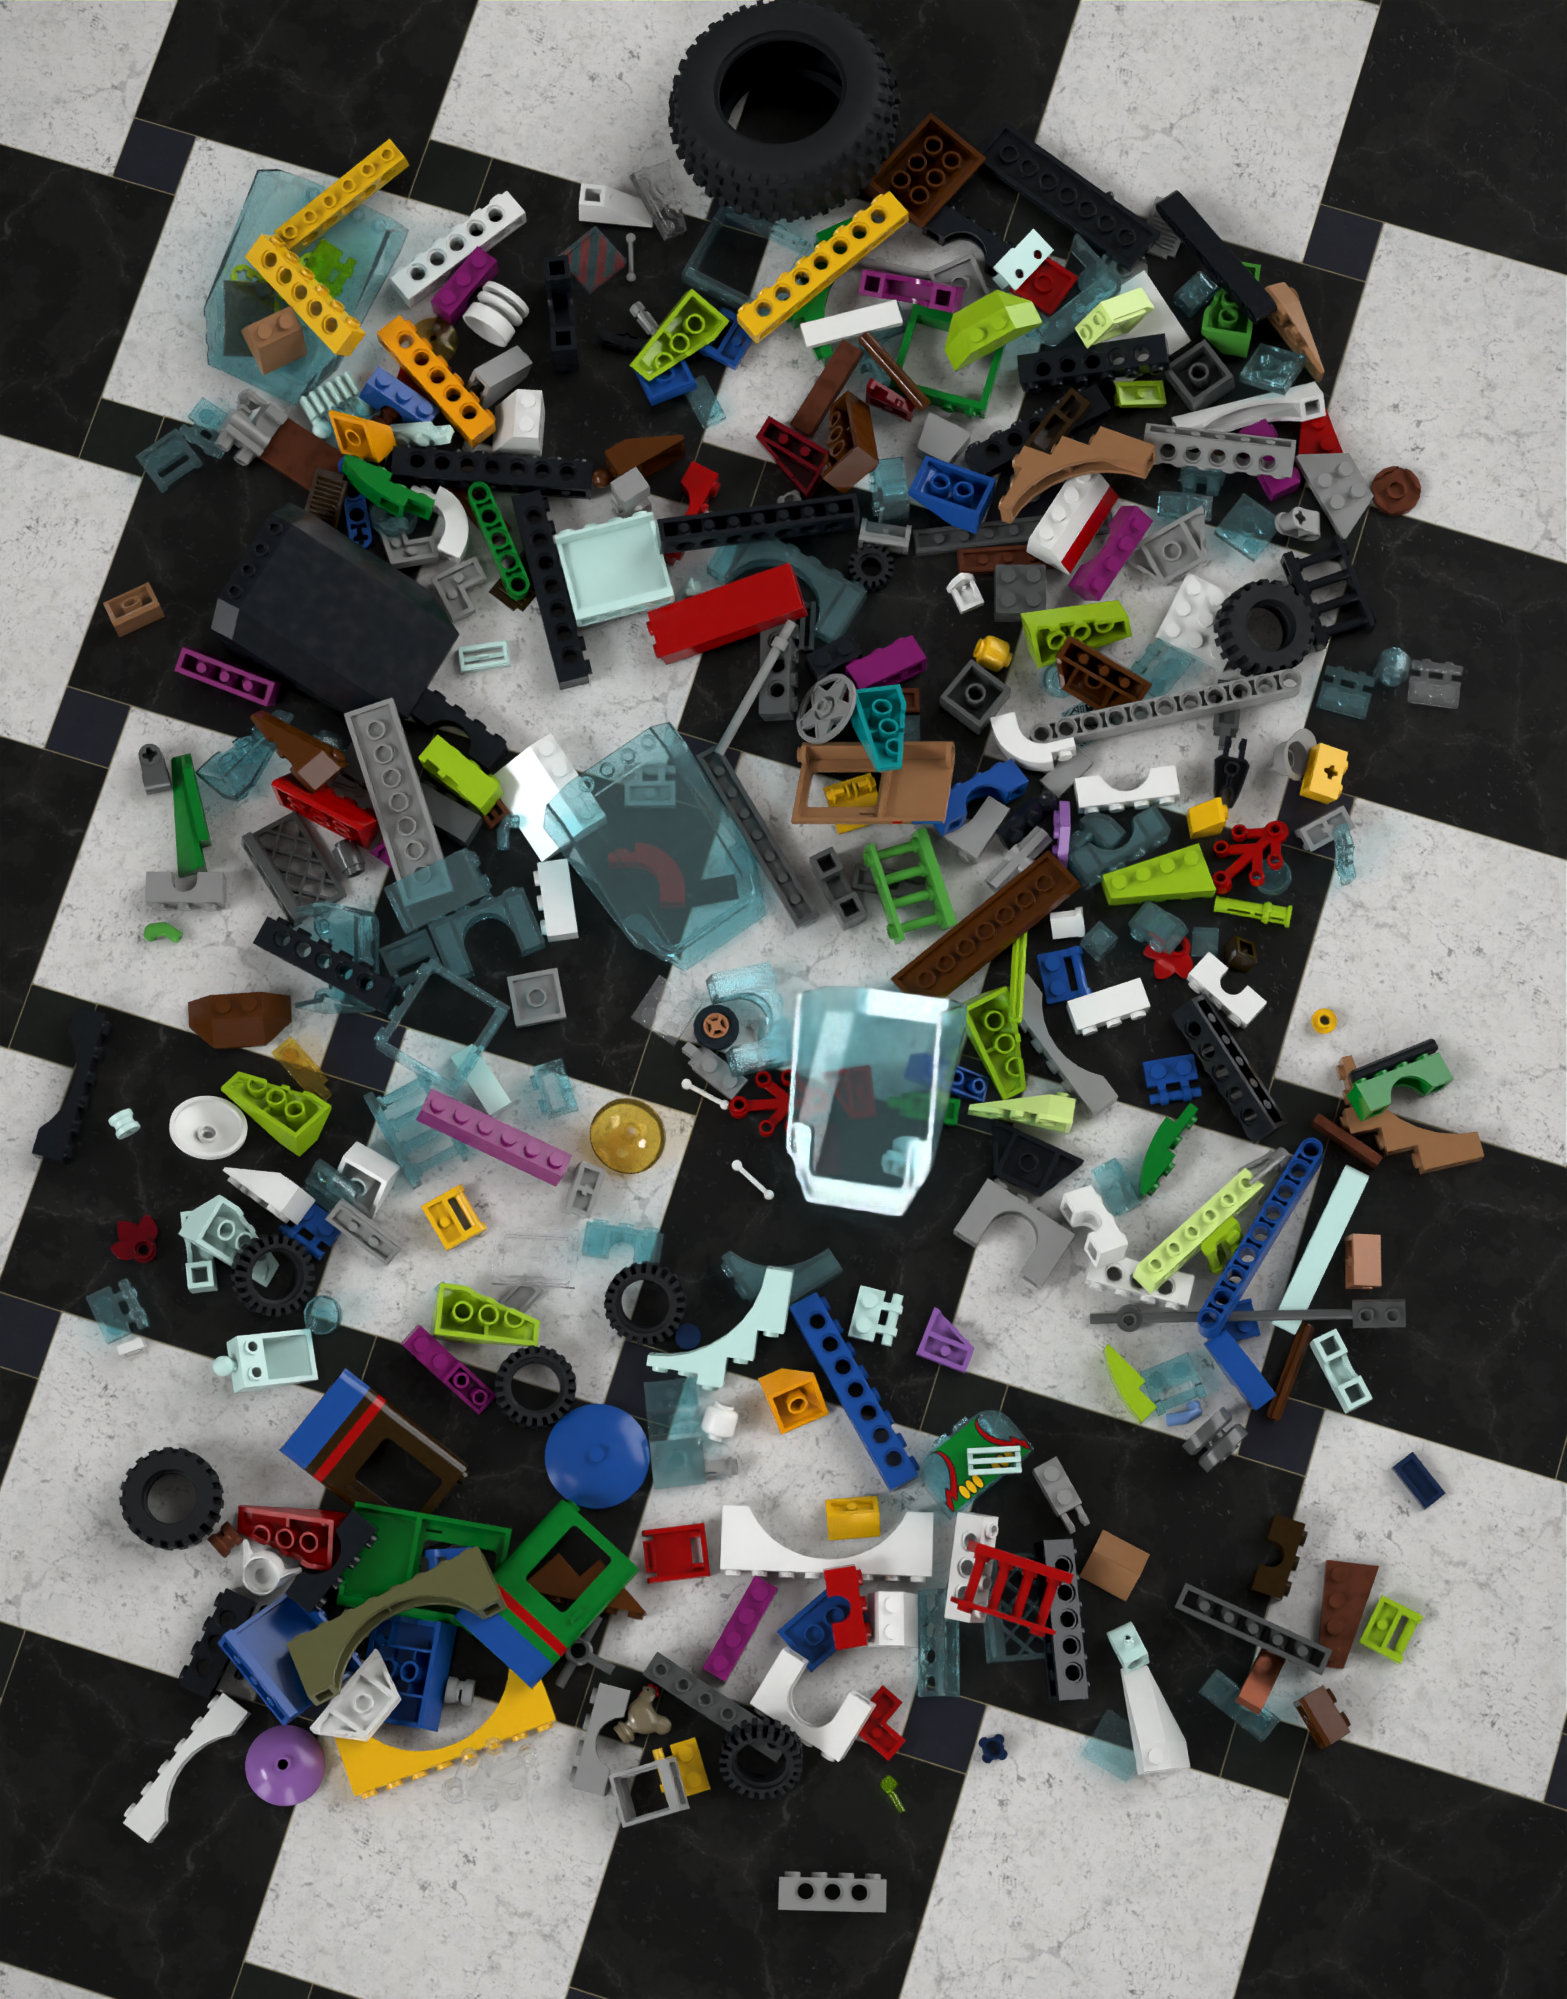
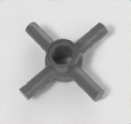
M598 1616L583 1632L581 1637L564 1653L567 1662L554 1683L555 1685L564 1689L576 1666H582L586 1663L595 1666L609 1675L613 1673L616 1666L595 1655L590 1643L603 1620L601 1617ZM576 1644H582L586 1647V1654L579 1659L574 1658L571 1654V1650Z

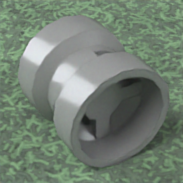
M449 1676L445 1692V1703L461 1702L464 1706L471 1707L476 1680L467 1679L459 1681L457 1677Z

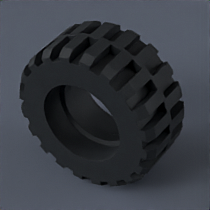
M1260 579L1257 582L1252 581L1233 592L1231 596L1223 601L1221 604L1222 608L1217 611L1215 616L1216 620L1219 621L1214 624L1213 632L1218 633V638L1214 640L1216 647L1221 646L1223 650L1220 653L1222 659L1228 658L1231 662L1228 666L1233 670L1241 669L1240 674L1245 677L1292 669L1304 660L1303 657L1310 652L1311 646L1309 644L1315 638V633L1311 632V629L1315 627V619H1310L1309 614L1312 613L1310 605L1306 607L1302 602L1305 600L1304 596L1301 593L1296 595L1294 593L1295 588L1289 584L1283 587L1282 581L1273 580L1269 583L1268 579ZM1251 609H1266L1279 620L1283 638L1277 650H1263L1256 646L1249 638L1246 630V618Z
M163 1447V1450L157 1451L155 1449L148 1452L149 1455L145 1458L141 1456L135 1461L137 1463L133 1469L129 1468L126 1475L128 1477L125 1482L122 1481L120 1488L122 1490V1497H119V1502L123 1509L121 1513L123 1519L128 1523L129 1529L144 1542L164 1550L187 1549L189 1545H197L202 1542V1538L205 1535L209 1536L213 1532L212 1527L214 1524L219 1523L221 1515H219L220 1510L224 1508V1500L222 1499V1493H224L223 1486L219 1482V1476L216 1471L202 1457L183 1448ZM177 1474L186 1477L193 1484L196 1491V1504L190 1515L181 1522L164 1523L157 1520L151 1514L148 1507V1495L157 1480L166 1475Z

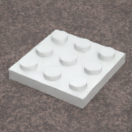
M1187 573L1155 640L1223 672L1229 660L1228 658L1222 659L1220 653L1223 650L1221 646L1216 647L1214 640L1218 638V633L1213 631L1214 624L1219 621L1215 618L1217 611L1222 608L1221 604L1232 593ZM1254 608L1251 609V610L1248 612L1247 618H1246V624H1247V622H1248V620H1249V618H1250V616H1251V614H1252Z

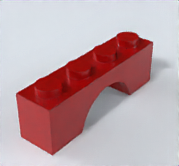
M694 461L691 462L681 480V490L689 501V508L685 515L707 513L710 506L708 502L711 496L716 497L721 487L718 473ZM685 551L663 554L665 563L673 566L676 560L680 561L683 558Z

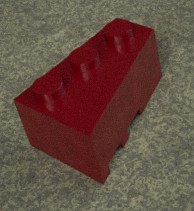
M768 416L756 436L758 443L806 499H811L823 480V472L828 469L824 461L829 451Z

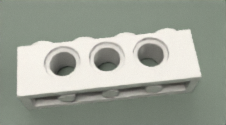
M1124 1257L1123 1260L1096 1268L1090 1259L1085 1283L1090 1284L1089 1288L1092 1290L1104 1292L1105 1289L1115 1291L1116 1296L1130 1298V1295L1139 1297L1142 1303L1155 1305V1302L1166 1304V1309L1180 1312L1181 1309H1186L1188 1306L1195 1278L1194 1275L1177 1271L1165 1282L1171 1287L1170 1294L1163 1295L1157 1289L1151 1295L1144 1287L1137 1288L1132 1283L1135 1269L1141 1261ZM1111 1269L1117 1270L1121 1275V1279L1118 1281L1109 1280L1107 1271Z
M974 1512L957 1513L944 1618L968 1623H985L986 1613L974 1609L972 1614L957 1610L958 1604L951 1602L950 1599L951 1596L963 1599L972 1572L975 1553L966 1550L969 1540L995 1548L999 1517ZM992 1558L989 1559L988 1563H985L973 1603L984 1607L988 1605L989 1590L992 1584L991 1573L994 1562Z

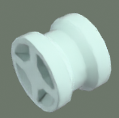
M130 1108L116 1113L108 1120L109 1124L115 1127V1134L118 1139L134 1134L141 1127L137 1121H134L133 1112Z

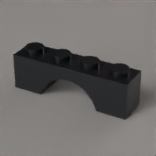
M945 204L922 230L924 236L942 247L957 240L969 241L975 244L982 251L985 258L984 272L991 277L998 274L993 267L1011 248L1016 247L1014 243H1006L1001 240L994 231L990 229L985 230L980 227L973 218L962 216L950 204Z
M427 688L411 713L410 718L429 732L441 727H454L463 731L471 743L468 754L469 759L477 763L488 775L492 774L509 753L506 745L507 741L497 733L492 735L486 731L487 727L478 719L472 721L465 716L467 713L456 704L451 706L446 702L447 698L439 691L434 690L432 692Z
M352 1509L336 1529L341 1542V1553L336 1564L330 1570L321 1574L312 1575L301 1572L285 1594L308 1613H312L314 1610L319 1612L328 1601L325 1596L331 1589L336 1591L344 1582L345 1578L342 1575L348 1568L353 1570L362 1558L359 1554L365 1547L370 1549L379 1537L376 1533L379 1529L356 1510Z

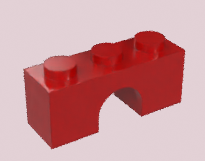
M855 1564L823 1569L827 1596H842L850 1603L849 1614L842 1620L831 1622L835 1649L841 1650L868 1645L867 1639L872 1638L870 1624L869 1622L864 1623L863 1612H867L865 1596H860L859 1586L863 1585L861 1569L856 1570Z

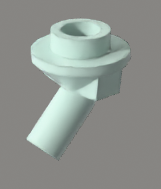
M691 577L686 586L678 593L675 602L703 593L699 580L694 581L693 577Z

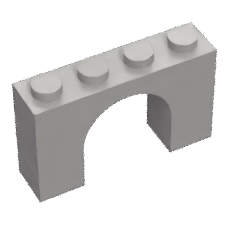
M988 796L971 821L943 837L933 824L913 825H915V830L926 827L928 834L936 839L935 842L944 849L951 848L957 852V857L966 863L971 861L976 864L997 834L996 830L1009 816L1010 809L991 796Z
M987 1179L957 1224L953 1234L975 1248L990 1224L997 1218L1005 1215H1015L1025 1219L1035 1231L1036 1248L1020 1271L1019 1277L1041 1290L1075 1237V1234L1072 1233L1073 1228L1071 1229L1068 1224L1062 1221L1059 1223L1055 1222L1050 1218L1051 1214L1043 1208H1033L1028 1204L1029 1200L1019 1193L1013 1195L1006 1190L1007 1186L1001 1181Z

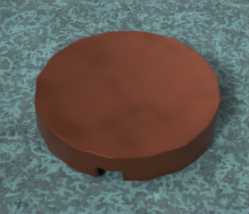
M1399 466L1384 468L1376 475L1371 485V492L1374 495L1372 498L1373 503L1380 511L1388 515L1400 516L1409 513L1415 508L1420 498L1421 485L1418 477L1411 470L1399 468Z

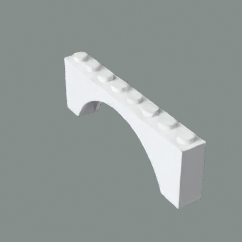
M723 1505L720 1571H726L725 1576L735 1577L741 1576V1572H752V1577L755 1575L757 1577H768V1573H778V1578H794V1574H805V1579H820V1576L824 1575L823 1569L855 1564L856 1570L861 1569L863 1581H873L874 1576L884 1577L885 1582H900V1577L910 1578L912 1583H926V1578L932 1577L934 1513L907 1512L902 1522L887 1539L859 1555L841 1559H817L795 1553L773 1540L758 1524L749 1506Z

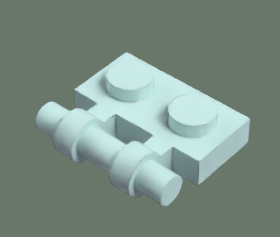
M860 1285L848 1337L873 1343L875 1333L882 1334L881 1344L891 1347L893 1337H896L898 1331L896 1328L898 1316L903 1311V1306H901L903 1296L893 1294L891 1303L883 1302L886 1291ZM881 1311L889 1312L886 1325L878 1324Z

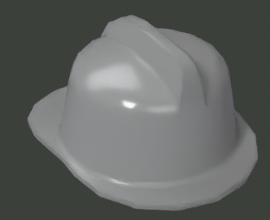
M1306 728L1299 729L1288 741L1275 747L1273 763L1270 766L1271 771H1277L1282 776H1289L1294 781L1300 780L1305 773L1310 748L1317 745L1313 733Z

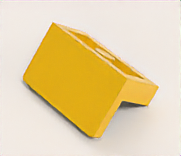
M877 1495L825 1500L828 1540L869 1538L881 1535Z

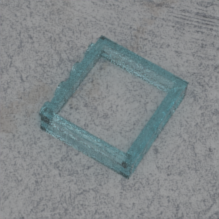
M729 205L725 208L720 206L683 269L682 282L739 310L742 305L747 302L752 303L755 299L698 271L727 219L799 254L790 271L796 267L795 264L800 258L810 255L811 243L802 239V235L796 234L795 236L787 232V229L782 225L772 224L766 221L764 217L753 220L750 219V214L744 212L743 215H738L733 212V207ZM780 293L777 299L783 301L787 293ZM763 308L758 311V314L760 316H767L771 311Z
M431 958L427 964L423 962L416 973L418 979L415 984H409L403 992L402 997L405 999L400 1007L395 1005L390 1012L388 1018L391 1021L387 1027H381L374 1038L377 1041L375 1046L378 1051L455 1097L510 1012V1006ZM433 971L496 1009L450 1081L388 1043Z

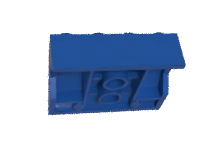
M394 1615L371 1631L366 1659L375 1648L380 1652L401 1698L399 1704L383 1723L438 1732L457 1626L440 1621L431 1622Z

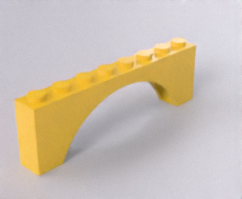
M509 1668L505 1691L495 1711L479 1729L453 1745L430 1751H409L388 1746L373 1737L368 1742L334 1737L354 1796H362L364 1800L377 1795V1789L387 1786V1789L391 1790L403 1785L402 1780L411 1776L413 1781L428 1775L427 1770L437 1767L438 1771L453 1766V1760L461 1757L463 1762L478 1756L477 1751L487 1748L488 1752L503 1747L502 1742L512 1738L513 1742L523 1740L528 1737L527 1732L537 1729L538 1733L549 1730L553 1728L552 1723L556 1722L557 1719L543 1680L541 1679L533 1689H530Z

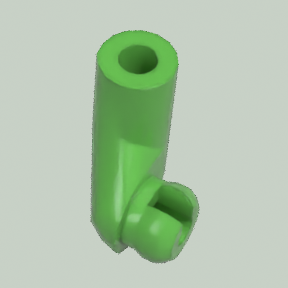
M167 922L148 924L145 927L143 936L150 942H153L159 936H165L177 944L182 939L183 933Z

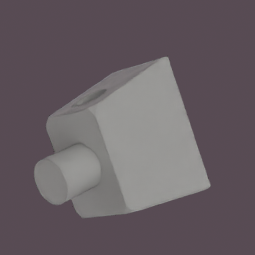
M929 412L916 448V456L924 460L927 455L954 464L970 444L972 433Z

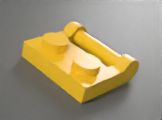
M462 1184L453 1187L421 1206L447 1252L487 1230L485 1223L480 1222L465 1196L466 1190ZM456 1199L471 1228L466 1231L464 1230L448 1201Z

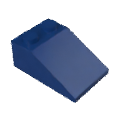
M926 455L908 491V495L952 526L977 534L993 500L996 479Z

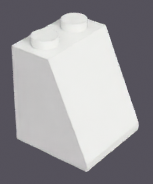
M516 389L495 407L496 421L494 422L496 431L493 433L492 454L511 453L514 456L536 455L542 458L545 421L542 390Z

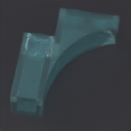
M829 1248L804 1262L789 1266H778L794 1269L789 1306L806 1298L843 1273L842 1267ZM728 1251L722 1255L723 1264L720 1266L728 1278L733 1276L738 1285L735 1286V1289L742 1299L747 1297L751 1303L757 1299L768 1266L749 1262L732 1251Z

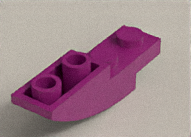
M417 1324L400 1343L478 1415L496 1397L493 1391L446 1350L421 1325Z

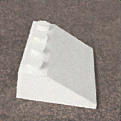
M551 733L530 745L493 775L501 782L500 787L504 793L500 798L511 813L512 818L541 862H545L606 824L605 814Z

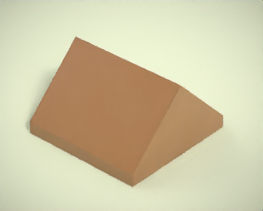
M149 582L103 603L119 638L165 617Z
M1102 1530L1079 1577L1126 1602L1150 1554Z

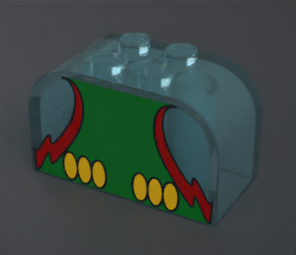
M985 1410L977 1413L969 1420L967 1417H964L953 1426L952 1430L954 1432L951 1435L947 1436L944 1433L933 1442V1449L925 1458L921 1472L923 1486L950 1520L1007 1475L968 1476L967 1448L1020 1446L1021 1463L1034 1451L1033 1446L1011 1419L999 1411ZM1015 1452L974 1454L973 1459L1015 1457ZM1015 1462L973 1465V1469L1016 1467Z

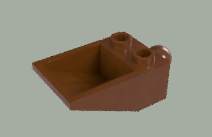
M683 435L631 438L621 441L604 451L606 469L600 468L593 473V483L598 488H606L611 484L612 478L615 480L634 467H637L644 479L686 456Z

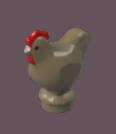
M648 1684L647 1687L643 1686L642 1692L638 1694V1698L628 1707L627 1722L618 1721V1724L613 1727L625 1745L630 1741H634L635 1733L646 1735L656 1732L659 1735H664L671 1730L669 1718L657 1714L652 1706L655 1698L660 1695L657 1686H653V1684Z

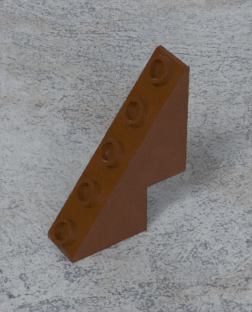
M558 1553L527 1582L541 1595L550 1596L551 1602L565 1604L566 1600L575 1602L606 1566L599 1559L579 1577ZM625 1587L603 1610L604 1613L617 1615V1611L628 1612L627 1617L637 1620H643V1616L647 1615L646 1611Z

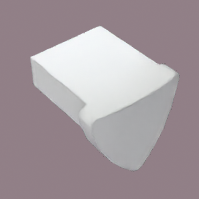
M970 573L958 574L946 588L948 593L952 594L961 615L984 605V600L975 583L976 580Z
M1076 907L1075 910L1050 913L1053 939L1084 937L1083 907Z

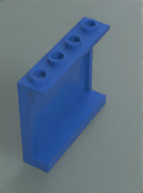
M285 1593L236 1629H230L223 1634L218 1642V1645L283 1726L314 1704L307 1696L286 1643L292 1641L295 1636L308 1633L317 1628L320 1623L328 1621L327 1615L322 1609L319 1612L314 1610L312 1613H308ZM354 1651L347 1664L342 1683L354 1675L362 1665L356 1651Z

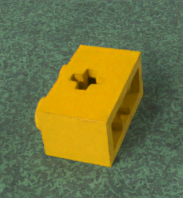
M1323 743L1311 747L1300 795L1324 804L1337 800L1343 789L1341 784L1342 776L1348 768V761H1346L1348 752Z

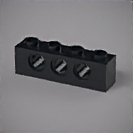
M228 1588L225 1589L224 1593L219 1592L214 1602V1606L217 1608L213 1616H208L204 1622L202 1631L205 1633L201 1641L197 1640L192 1647L190 1655L193 1658L189 1666L185 1664L181 1670L178 1679L182 1681L179 1686L212 1700L229 1665L230 1658L222 1648L212 1650L210 1641L215 1636L222 1637L230 1629L234 1630L250 1619L258 1604L257 1602ZM229 1611L233 1612L235 1616L234 1622L229 1626H224L221 1621L223 1614ZM204 1660H209L211 1663L210 1672L201 1675L198 1671L199 1664Z

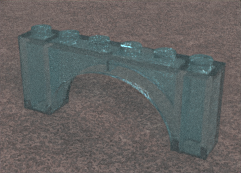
M779 539L718 547L707 564V574L726 585L747 570L757 567H777L790 563L795 570V574L811 588L816 596L820 614L814 628L815 637L826 643L844 636L867 599V591L864 590L865 587L855 580L850 582L843 578V574L840 571L824 567L822 562L816 557H807L800 553V549L790 543L786 545L779 541Z

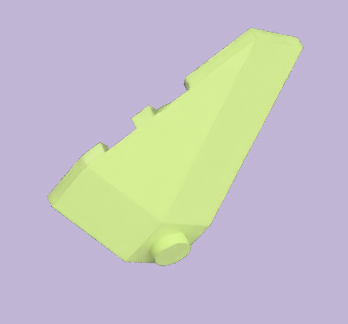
M1056 1092L1055 1095L1048 1094L970 1104L967 1115L989 1119L995 1118L999 1121L1069 1134L1073 1122L1076 1099L1070 1098V1094Z

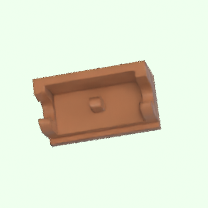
M1351 1234L1345 1237L1346 1289H1372V1287L1382 1286L1381 1235Z

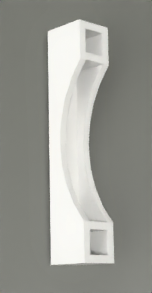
M1315 382L1171 417L1172 426L1231 432L1252 425L1265 418L1267 422H1303L1326 416L1323 392ZM1189 447L1188 450L1195 449L1197 447Z
M227 1694L216 1695L207 1706L210 1710L204 1718L200 1716L191 1727L193 1732L187 1740L183 1738L174 1749L177 1753L172 1760L169 1761L167 1759L157 1771L160 1774L154 1783L150 1781L141 1792V1795H143L142 1799L137 1805L133 1803L125 1812L124 1816L126 1819L123 1823L146 1842L152 1843L168 1823L171 1792L184 1766L196 1753L207 1745L222 1738L235 1735L251 1715L249 1711Z

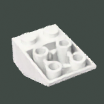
M228 1167L223 1169L230 1176L227 1181L286 1224L290 1220L298 1225L316 1201L281 1173Z

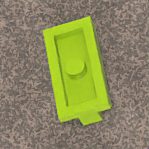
M1163 380L1120 381L1115 383L1117 392L1113 396L1115 406L1120 408L1164 407L1167 404Z

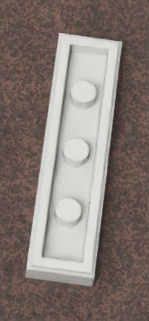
M892 300L802 323L800 328L806 349L808 350L839 342L842 339L847 340L859 337L867 331L874 333L902 326L903 321L897 300Z

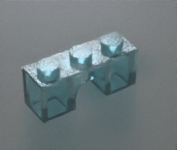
M594 1218L593 1222L587 1221L581 1251L583 1256L608 1260L610 1249L615 1243L627 1242L634 1248L633 1263L641 1264L643 1261H648V1264L660 1263L664 1234L659 1233V1229L645 1227L644 1230L634 1229V1225L628 1223H619V1226L608 1225L609 1221Z
M1218 1669L1212 1672L1198 1691L1260 1742L1265 1741L1281 1720L1266 1707H1263L1260 1714L1257 1715L1235 1702L1240 1692L1238 1685Z

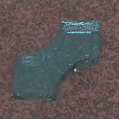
M1344 823L1337 825L1332 831L1336 851L1334 866L1341 886L1349 885L1357 876L1353 862L1355 845L1348 824Z

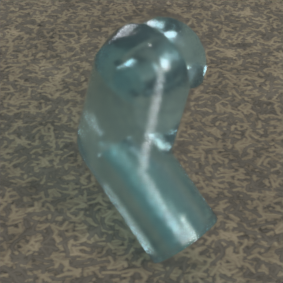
M510 813L503 817L497 828L498 850L510 849V829H517L519 827L520 817L518 815H511Z

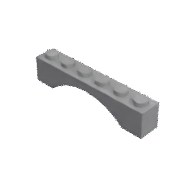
M1027 973L1025 974L1023 1017L1018 1027L1023 1033H1029L1033 1039L1031 1044L1039 1054L1043 1052L1048 1059L1046 1064L1053 1074L1058 1073L1063 1079L1061 1084L1065 1091L1070 1095L1074 1094L1078 1100L1076 1104L1079 1110L1084 1115L1088 1114L1092 1119L1117 1102L1119 1096L1104 1076L1091 1073L1077 1066L1056 1047L1044 1022L1042 1010L1043 994Z

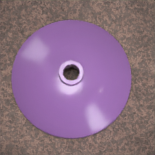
M293 1725L272 1727L261 1733L251 1744L245 1761L246 1777L252 1790L264 1801L278 1806L299 1804L311 1797L323 1780L325 1774L323 1749L311 1733ZM285 1759L288 1762V1767L281 1770L279 1762Z

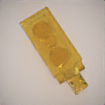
M291 1036L272 1052V1055L304 1091L316 1092L324 1101L332 1096L331 1092L324 1085L328 1079L323 1071Z

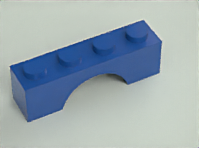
M1012 758L1004 763L998 762L990 770L984 773L978 772L965 783L959 782L952 786L945 823L933 825L943 837L964 825L967 816L966 804L970 801L991 796L1005 805L1025 794L1029 780Z

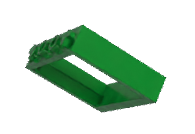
M913 304L896 363L903 369L916 323L949 332L953 314ZM1006 345L995 350L980 402L917 385L930 400L929 406L940 407L941 410L948 413H954L955 411L963 413L970 419L971 417L984 419ZM891 379L889 389L902 397L908 398Z

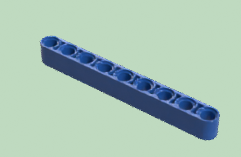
M1307 1138L1300 1144L1197 1316L1198 1331L1203 1337L1209 1339L1219 1335L1322 1164L1323 1145L1318 1139ZM1309 1150H1314L1318 1154L1307 1156L1305 1153ZM1296 1171L1305 1173L1302 1177H1295L1292 1174ZM1283 1192H1289L1292 1194V1196L1290 1198L1285 1199L1282 1198L1280 1194ZM1271 1213L1280 1215L1275 1220L1269 1219L1267 1216ZM1258 1234L1267 1236L1263 1241H1258L1254 1237ZM1246 1255H1250L1255 1258L1251 1262H1244L1242 1260V1258ZM1232 1277H1239L1242 1279L1237 1284H1233L1228 1281ZM1219 1298H1225L1229 1300V1302L1225 1305H1219L1216 1303V1301ZM1211 1319L1216 1323L1211 1327L1203 1325V1322Z

